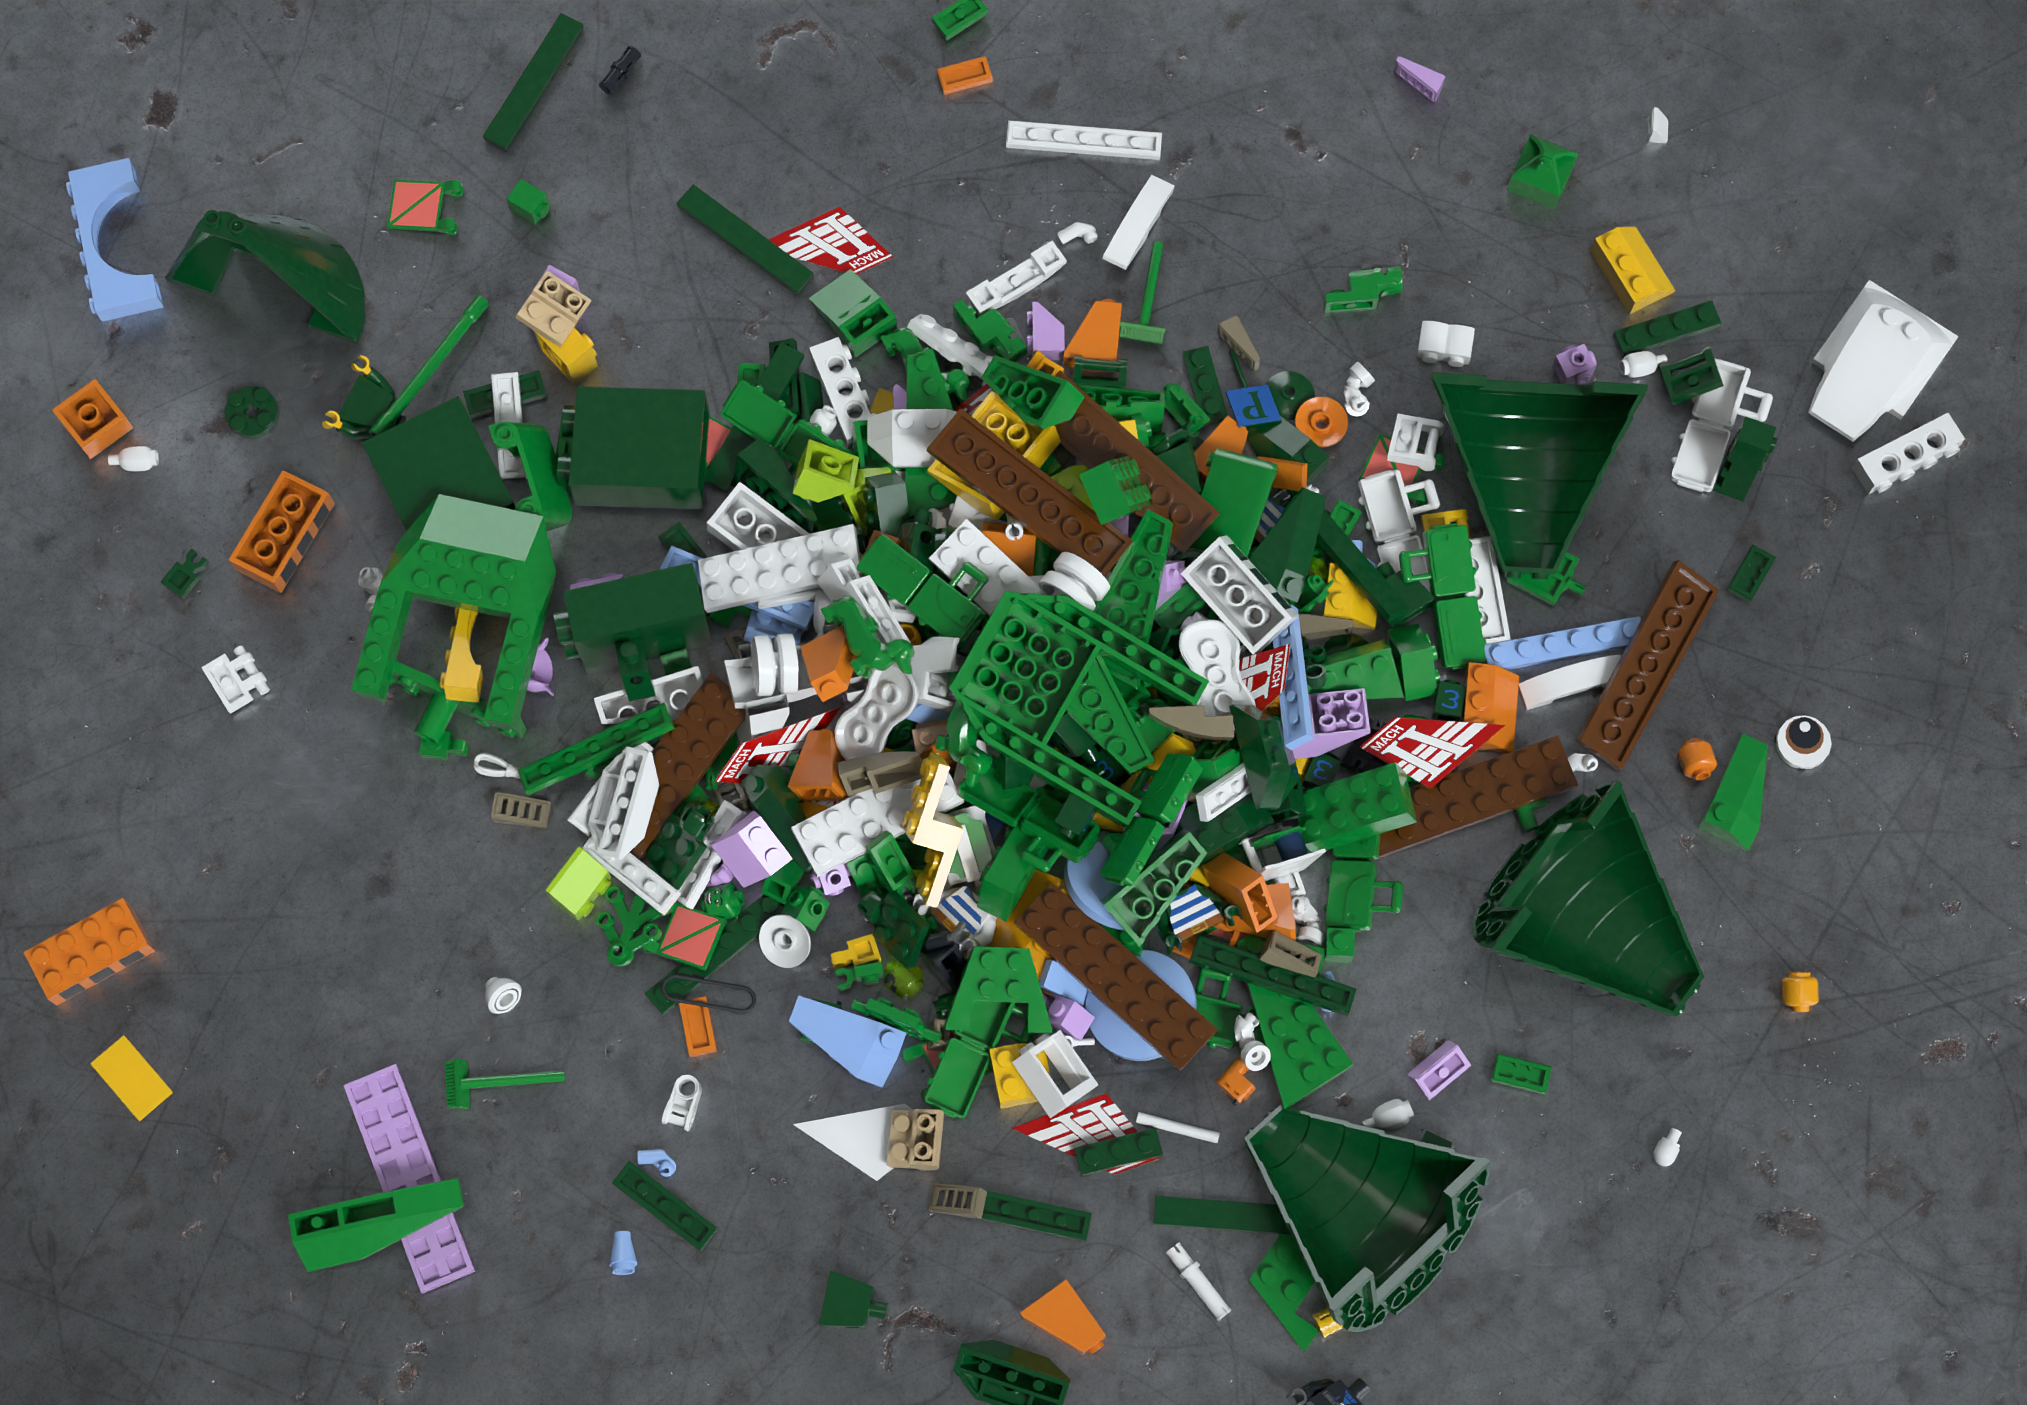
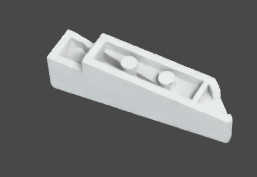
M851 558L830 564L817 579L818 585L831 601L845 596L853 597L862 606L867 616L871 615L878 623L879 629L876 632L883 644L896 639H904L911 644L871 576L868 575L860 578Z

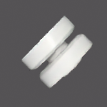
M1062 552L1054 562L1053 567L1055 571H1047L1039 582V587L1048 595L1068 596L1091 611H1094L1096 607L1094 601H1101L1110 589L1108 581L1096 568L1084 559L1069 552Z
M777 634L774 641V651L771 639L767 635L753 636L751 659L756 696H772L775 690V678L778 690L782 695L797 694L798 657L793 634Z

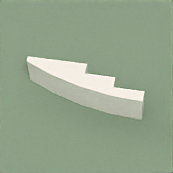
M1151 175L1123 219L1102 259L1125 270L1146 241L1149 231L1159 218L1163 206L1173 193L1174 185Z

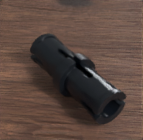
M628 46L622 56L610 66L611 70L599 83L602 91L612 95L623 79H627L630 75L629 71L641 57V53L636 48Z

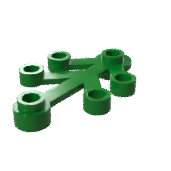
M648 865L651 870L661 877L654 866ZM610 886L605 892V897L614 905L624 927L621 936L619 937L613 926L615 922L614 917L607 911H602L596 916V924L604 930L610 943L607 950L609 962L614 966L621 967L631 963L634 958V951L651 941L655 942L661 938V928L655 923L649 922L659 916L668 915L671 908L665 915L661 914L654 907L641 914L646 901L636 894L629 911L623 899V891L617 886ZM617 891V896L611 899L612 894ZM608 917V921L602 924V920ZM646 925L643 929V934L632 939L634 932ZM656 929L655 934L649 936L650 931ZM620 949H623L622 953H621L620 955L616 956V955H617V952H618Z

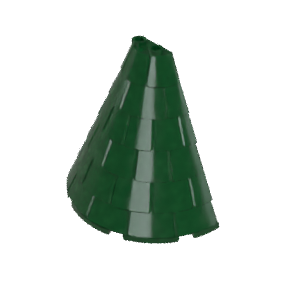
M209 210L198 222L165 276L167 281L214 296L232 255L236 251L259 259L315 308L308 324L310 329L355 344H359L366 318L364 297L366 296L363 282L355 263L345 248L331 235L316 225L302 219L278 214L217 212Z
M1432 372L1431 381L1441 401L1443 412L1467 471L1466 475L1478 501V508L1491 536L1490 540L1502 572H1505V577L1521 578V573L1532 574V579L1548 580V574L1556 573L1570 545L1571 539L1586 514L1587 507L1602 482L1601 478L1629 428L1635 411L1645 396L1646 391H1648V384L1594 381L1586 385L1487 380L1486 375Z
M1619 780L1611 781L1597 786L1595 789L1597 794L1589 797L1581 794L1564 805L1536 828L1538 837L1530 840L1526 845L1521 843L1486 888L1484 894L1488 900L1476 908L1472 923V935L1474 940L1485 951L1509 957L1514 961L1540 968L1545 972L1574 980L1579 984L1605 991L1610 995L1639 1003L1641 1006L1672 1017H1677L1684 1011L1685 1003L1690 996L1699 990L1704 975L1690 945L1678 911L1675 910L1664 879L1660 878L1635 812H1632L1622 788L1623 784Z
M1279 1105L1275 1110L1269 1111L1264 1120L1255 1128L1248 1130L1243 1139L1257 1169L1265 1180L1274 1202L1277 1203L1285 1224L1292 1234L1319 1292L1324 1298L1331 1317L1337 1324L1342 1325V1327L1351 1332H1362L1382 1325L1387 1313L1391 1312L1394 1315H1398L1432 1284L1443 1271L1440 1265L1443 1263L1447 1252L1456 1253L1472 1227L1483 1202V1199L1478 1195L1480 1186L1488 1184L1490 1175V1160L1485 1157L1481 1158L1457 1153L1455 1149L1385 1134L1383 1130L1352 1124L1349 1121L1291 1107L1283 1111L1282 1105Z

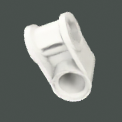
M683 1075L676 1080L663 1113V1124L669 1122L684 1127L685 1131H690L702 1094L701 1084L695 1077ZM687 1082H693L695 1084V1091L689 1096L683 1095L681 1093L682 1086Z

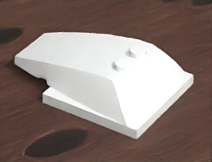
M1869 280L1811 362L1825 373L1816 389L1808 413L1852 442L1868 430L1885 412H1889L1901 420L1959 336Z

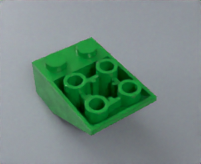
M851 269L809 298V301L841 341L847 344L849 351L855 358L881 340L880 336L886 335L888 331L897 329L895 314L883 299Z

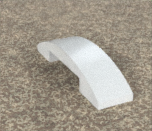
M1051 241L1032 252L1030 258L991 282L985 280L967 291L965 295L980 315L991 309L1002 307L1029 292L1067 263V260L1054 242Z
M1621 655L1579 662L1519 683L1518 688L1526 710L1550 704L1555 699L1602 686L1605 688Z

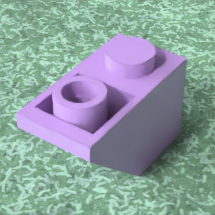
M1032 302V311H1027V327H1032L1033 335H1027L1028 351H1033V356L1039 350L1050 360H1064V325L1040 303Z
M1041 990L1052 1028L1056 1031L1061 1030L1063 1034L1081 1041L1095 1017L1077 1002Z

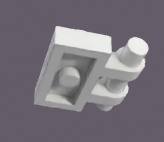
M238 646L234 649L237 658L230 662L226 654H223L201 667L230 714L254 700L249 690L256 688L260 695H264L270 690L266 684L267 679L263 672H259L254 665L255 659L252 654L247 653L243 646ZM242 668L245 669L249 676L244 681L241 680L237 673Z

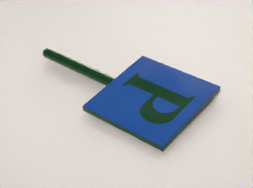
M1231 349L1229 353L1243 388L1227 390L1225 393L1238 427L1280 422L1281 417L1268 384L1248 387L1235 351Z

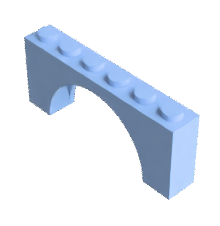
M130 158L69 171L70 182H66L69 196L73 197L74 205H71V212L74 220H78L79 228L75 229L79 244L82 243L83 246L80 258L83 266L87 267L88 274L84 275L87 289L92 292L93 298H89L92 313H96L103 322L163 308L159 283L153 274L131 275L113 269L102 260L98 249L99 229L106 214L123 198L140 192L136 168Z

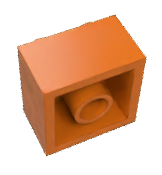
M96 379L52 409L53 413L90 460L133 429L126 416Z

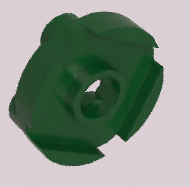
M249 386L232 392L228 396V402L225 407V418L229 427L245 439H258L266 436L274 424H277L280 415L279 406L275 398L263 387ZM249 408L259 409V412L254 414V418H250L246 414Z

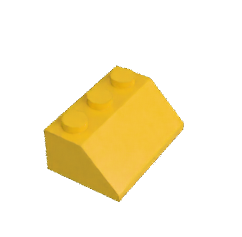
M1616 227L1594 239L1590 252L1629 315L1675 292L1674 287L1636 227Z

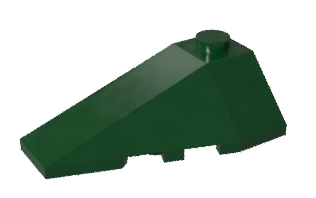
M1282 417L1280 422L1246 427L1248 431L1247 440L1251 443L1256 457L1262 456L1307 463V484L1312 483L1328 466L1330 457L1313 440ZM1285 489L1292 499L1299 492Z
M758 438L737 454L732 486L736 487L741 482L809 534L815 533L818 518L807 500L793 494L795 480L775 448L764 442L761 438Z
M1304 487L1299 490L1283 510V516L1276 525L1267 530L1265 533L1267 536L1258 547L1255 546L1248 555L1250 562L1282 597L1298 602L1308 578L1326 501V496Z

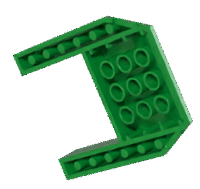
M439 494L398 541L378 588L351 690L359 697L385 702L412 598L507 618L510 620L484 720L491 726L516 731L557 576L544 517Z
M1005 591L949 687L950 691L984 742L1026 771L1067 795L1072 793L1093 804L1096 807L1097 813L1119 826H1129L1142 802L1141 800L1046 744L1097 654L1102 655L1185 706H1195L1209 680L1068 596Z

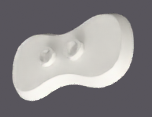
M1201 620L1186 626L1179 638L1180 652L1193 672L1209 680L1195 706L1205 705V716L1231 715L1229 706L1232 704L1254 705L1256 707L1254 698L1240 675V643L1238 637L1224 622L1219 620Z
M896 663L885 671L872 670L862 698L857 704L846 710L838 719L835 727V742L845 760L883 753L891 729L907 718L916 707L919 699L918 684L911 674H904Z

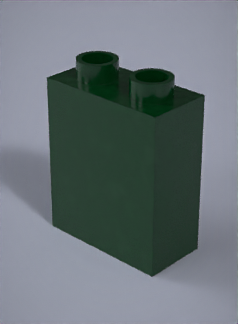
M577 386L576 406L564 405L562 410L563 437H573L571 454H559L558 485L570 487L575 505L703 509L710 418L705 390Z
M459 396L362 442L406 531L439 494L512 510L516 508Z
M693 562L563 591L567 610L553 612L560 644L564 646L567 660L581 658L587 674L619 667L615 644L630 639L642 638L649 660L660 658L661 654L686 648L688 652L713 646L703 597Z

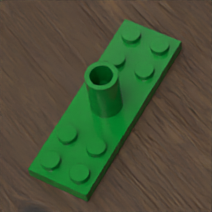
M398 661L395 662L389 685L392 686L393 683L402 686V690L410 695L417 696V694H421L430 698L414 730V734L418 737L438 744L455 710L475 718L474 721L477 724L489 728L490 725L484 720L488 704L487 700L480 698L479 703L447 700L445 690L440 687L439 679ZM521 717L516 731L496 727L499 728V733L512 739L514 736L522 739L527 730Z

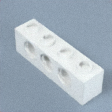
M839 337L812 346L809 350L829 404L837 412L835 418L849 449L852 448L853 422L868 420V417L876 414L875 412L872 414L869 412L867 405H870V400L866 390H860L858 382H861V378L857 368H851L848 361L852 357L847 344L842 345ZM833 366H841L843 368L840 372L830 371ZM845 388L852 390V393L849 395H841L839 392ZM853 411H858L862 414L858 418L849 417V414Z
M1946 413L1860 457L1853 465L1852 470L1868 494L1876 490L1878 493H1881L1890 488L1895 480L1905 481L1915 474V470L1921 467L1925 470L1938 462V458L1944 455L1946 458L1955 455L1960 451L1959 446L1965 438L1950 414ZM1927 440L1935 442L1937 448L1929 446ZM1904 452H1910L1915 459L1907 458ZM1882 464H1888L1892 471L1885 470Z

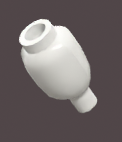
M1649 351L1631 353L1619 361V372L1622 376L1627 375L1630 378L1646 376L1656 371L1657 366L1667 362V357L1665 354L1655 356Z
M824 405L822 409L814 411L809 422L812 425L819 424L822 427L821 431L830 435L837 424L835 418L837 412L832 407Z
M133 446L121 450L119 454L108 455L109 465H120L127 471H147L159 464V454L157 450H152L148 446Z
M1394 1099L1377 1107L1372 1115L1373 1117L1362 1122L1365 1127L1391 1131L1406 1125L1409 1122V1117L1414 1116L1408 1100Z

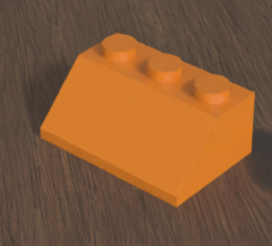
M1469 662L1464 677L1466 692L1461 722L1505 725L1476 751L1502 754L1514 751L1519 675L1497 665Z

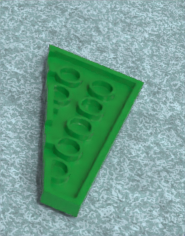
M933 348L907 356L906 409H948L953 411ZM905 467V484L910 516L906 517V521L915 518L917 509L928 511L930 508L941 510L949 507L951 503H955L957 495L931 476L927 471L929 467Z
M1148 509L1131 538L1133 542L1121 556L1107 580L1110 585L1109 591L1101 601H1095L1096 607L1093 611L1149 644L1173 523L1170 520ZM1102 656L1112 677L1139 691L1140 678Z
M1097 654L1066 712L1130 775L1154 763L1155 760L1102 656Z
M1250 934L1237 942L1235 947L1260 956L1266 938ZM1247 983L1250 999L1259 1020L1258 1026L1263 1043L1271 1053L1270 1064L1281 1098L1283 1111L1352 1068V1061L1312 1004Z

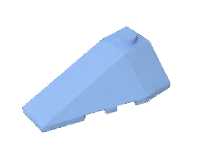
M799 995L788 1021L810 1041L816 1043L828 1053V1056L834 1061H837L846 1068L852 1076L880 1088L883 1087L891 1072L906 1036V1032Z

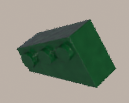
M1749 417L1744 418L1729 445L1713 491L1744 502L1758 471L1761 472L1764 463L1767 462L1770 453L1775 448L1778 439L1773 437L1776 427Z

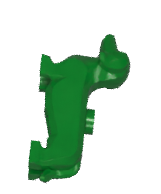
M909 328L888 331L886 335L880 336L890 357L895 356L896 350L902 355L906 373L907 356L929 349L928 347L922 348L917 337ZM959 369L941 373L947 393L953 392L961 403L968 399L967 389L971 384L968 375Z
M845 596L838 600H832L831 605L820 609L828 623L834 621L837 627L843 624L848 647L851 653L857 656L856 659L850 662L856 675H863L865 679H869L872 670L885 671L894 663L897 664L904 674L910 675L913 673L910 662L915 653L913 646L904 639H896L883 644L876 632L879 629L878 623L871 615L867 616L862 606L853 597Z
M957 671L949 672L947 680L948 687L951 686L953 680L955 679L958 673ZM955 700L946 724L947 736L938 735L935 750L945 751L947 749L954 761L965 765V783L973 788L979 776L989 771L993 760L990 755L977 747L978 732L958 701Z

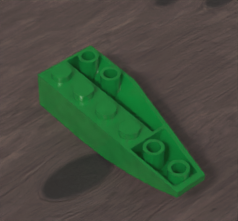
M456 1178L288 1214L292 1243L307 1272L363 1260L464 1207L460 1179Z

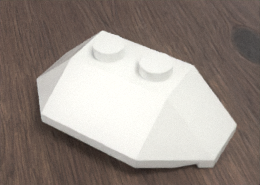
M895 409L868 417L867 444L893 467H930L936 458L926 452L927 447L957 412L948 409Z
M626 747L622 751L623 753L617 756L603 770L588 822L596 845V853L621 860L644 839L659 788L652 753L631 747Z

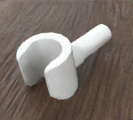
M1064 1034L1072 1047L1095 1044L1094 1038H1083L1080 1041Z

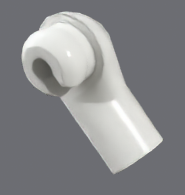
M1080 222L1073 223L1057 233L1063 244L1075 237L1084 238V241L1090 244L1095 242L1098 237L1094 226Z
M1574 753L1568 758L1573 772L1594 771L1598 767L1597 759L1590 754Z

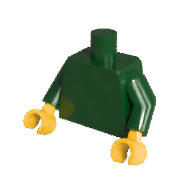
M362 355L357 357L362 360L363 367L359 368L355 363H352L351 368L356 372L362 371L364 376L359 374L339 414L335 411L325 413L326 416L332 418L333 423L328 421L322 422V426L325 429L335 427L337 432L353 440L372 438L369 430L396 400L395 392L387 379L374 367L369 368L368 358ZM401 414L393 427L405 422L406 416Z

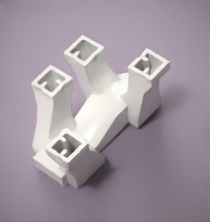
M836 624L822 626L821 632L815 639L838 627ZM776 637L770 638V639H771V642H772V646H773V651H774V641H775V638H776ZM815 639L800 642L799 646H796L798 657L797 694L782 695L778 690L775 678V690L772 696H756L752 673V643L738 646L740 659L724 660V668L735 708L745 709L746 721L737 730L740 744L782 729L789 716L788 703L817 694L810 683L800 648ZM853 671L848 689L845 691L847 700L857 704L866 691L869 679H865L863 675L858 676Z

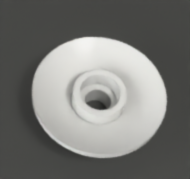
M779 914L772 916L765 921L760 929L759 943L761 950L773 964L783 968H792L800 965L808 957L811 948L809 933L800 921L792 918L790 915ZM786 935H788L791 938L792 942L786 939Z

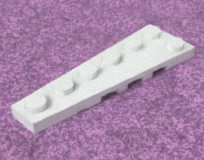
M921 313L911 319L907 326L918 338L937 350L946 359L952 362H960L963 368L962 371L969 376L974 375L981 378L993 356H987L981 352L975 344L965 342L959 338L953 330L937 324L936 320L929 315Z

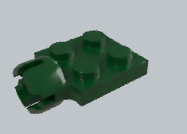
M689 803L681 814L673 812L645 854L661 877L676 890L681 888L706 850L707 846L704 844L703 839L714 824V816L710 815L711 812L699 804L693 806V803Z
M879 887L876 888V891L868 890L859 900L861 904H858L860 914L873 924V936L906 969L915 967L930 925L896 891L886 893Z

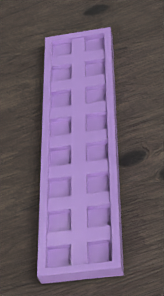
M397 1064L343 1085L383 1193L441 1181ZM454 1213L401 1239L422 1294L476 1272Z

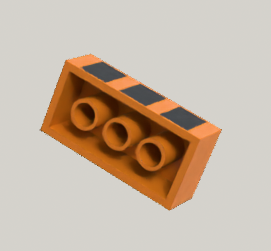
M283 470L228 561L236 571L282 593L335 505L332 497L328 492Z
M121 898L23 953L47 999L57 1006L155 952V949L132 905L124 898Z

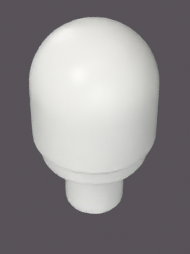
M1671 1128L1667 1138L1662 1137L1658 1141L1653 1152V1158L1658 1165L1669 1166L1675 1161L1680 1151V1145L1677 1142L1682 1134L1681 1131Z

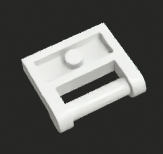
M1398 414L1387 461L1419 466L1424 471L1434 470L1436 464L1435 452L1439 436L1442 435L1444 430V424L1437 420ZM1421 431L1429 433L1424 454L1417 453Z

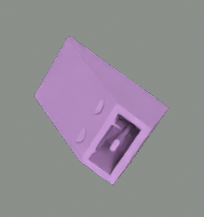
M1365 688L1308 694L1313 739L1293 749L1295 759L1317 757L1369 734L1370 724Z

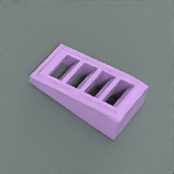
M1398 56L1394 72L1429 100L1436 102L1443 87L1445 76Z

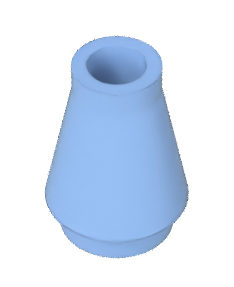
M629 1231L614 1233L609 1263L613 1274L628 1275L635 1272L637 1260L631 1241V1232Z

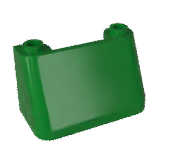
M509 421L489 425L491 437L497 449L508 450L515 459L521 457L532 496L520 500L515 510L543 516L547 528L546 531L567 525L573 516L572 507L565 486L558 485V462L546 428L539 424Z
M1217 447L1216 452L1210 451L1206 463L1210 470L1201 496L1216 508L1220 514L1190 548L1205 551L1219 537L1228 536L1248 558L1269 493L1272 489L1271 484L1276 479L1279 466L1268 461Z

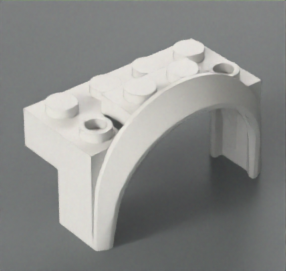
M931 637L921 645L913 646L915 653L911 658L913 672L911 675L919 687L917 703L951 713L956 698L947 686L949 672H958L959 661L963 657L956 653L960 638Z

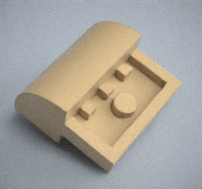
M546 271L515 318L560 348L592 300L549 271Z
M914 1109V1111L892 1110L887 1166L890 1168H915L922 1171L939 1169L944 1111L933 1109Z

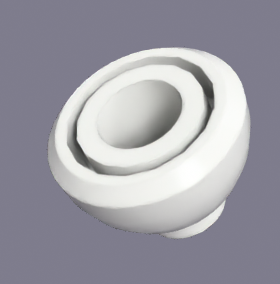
M492 977L485 984V1002L488 1009L494 1014H501L511 1010L518 1003L522 994L521 986L509 978Z

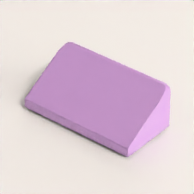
M1448 1040L1412 1069L1408 1076L1424 1096L1430 1100L1469 1068L1471 1064L1459 1046Z

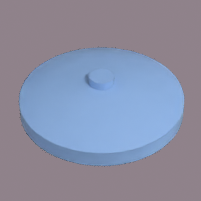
M1100 832L1099 840L1086 858H1082L1079 863L1066 859L1064 881L1072 900L1087 916L1105 926L1124 930L1099 901L1117 886V884L1106 882L1105 878L1100 875L1110 856L1108 849L1101 841L1107 833L1116 832Z
M1142 950L1141 957L1136 956L1193 1008H1197L1193 984L1177 962L1164 954L1149 950ZM1087 992L1086 1010L1095 1017L1090 1025V1029L1103 1047L1114 1055L1127 1060L1147 1061L1162 1057L1092 993Z

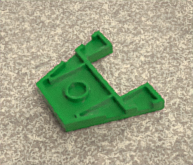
M972 946L960 979L959 988L951 1003L952 1007L948 1018L944 1022L943 1030L970 1031L971 1002L985 1001L1026 1003L1025 1032L1052 1033V1026L1030 948Z
M1280 1233L1249 1279V1283L1267 1307L1274 1313L1286 1332L1290 1334L1299 1349L1305 1352L1319 1330L1295 1314V1311L1315 1281L1300 1254L1294 1238Z

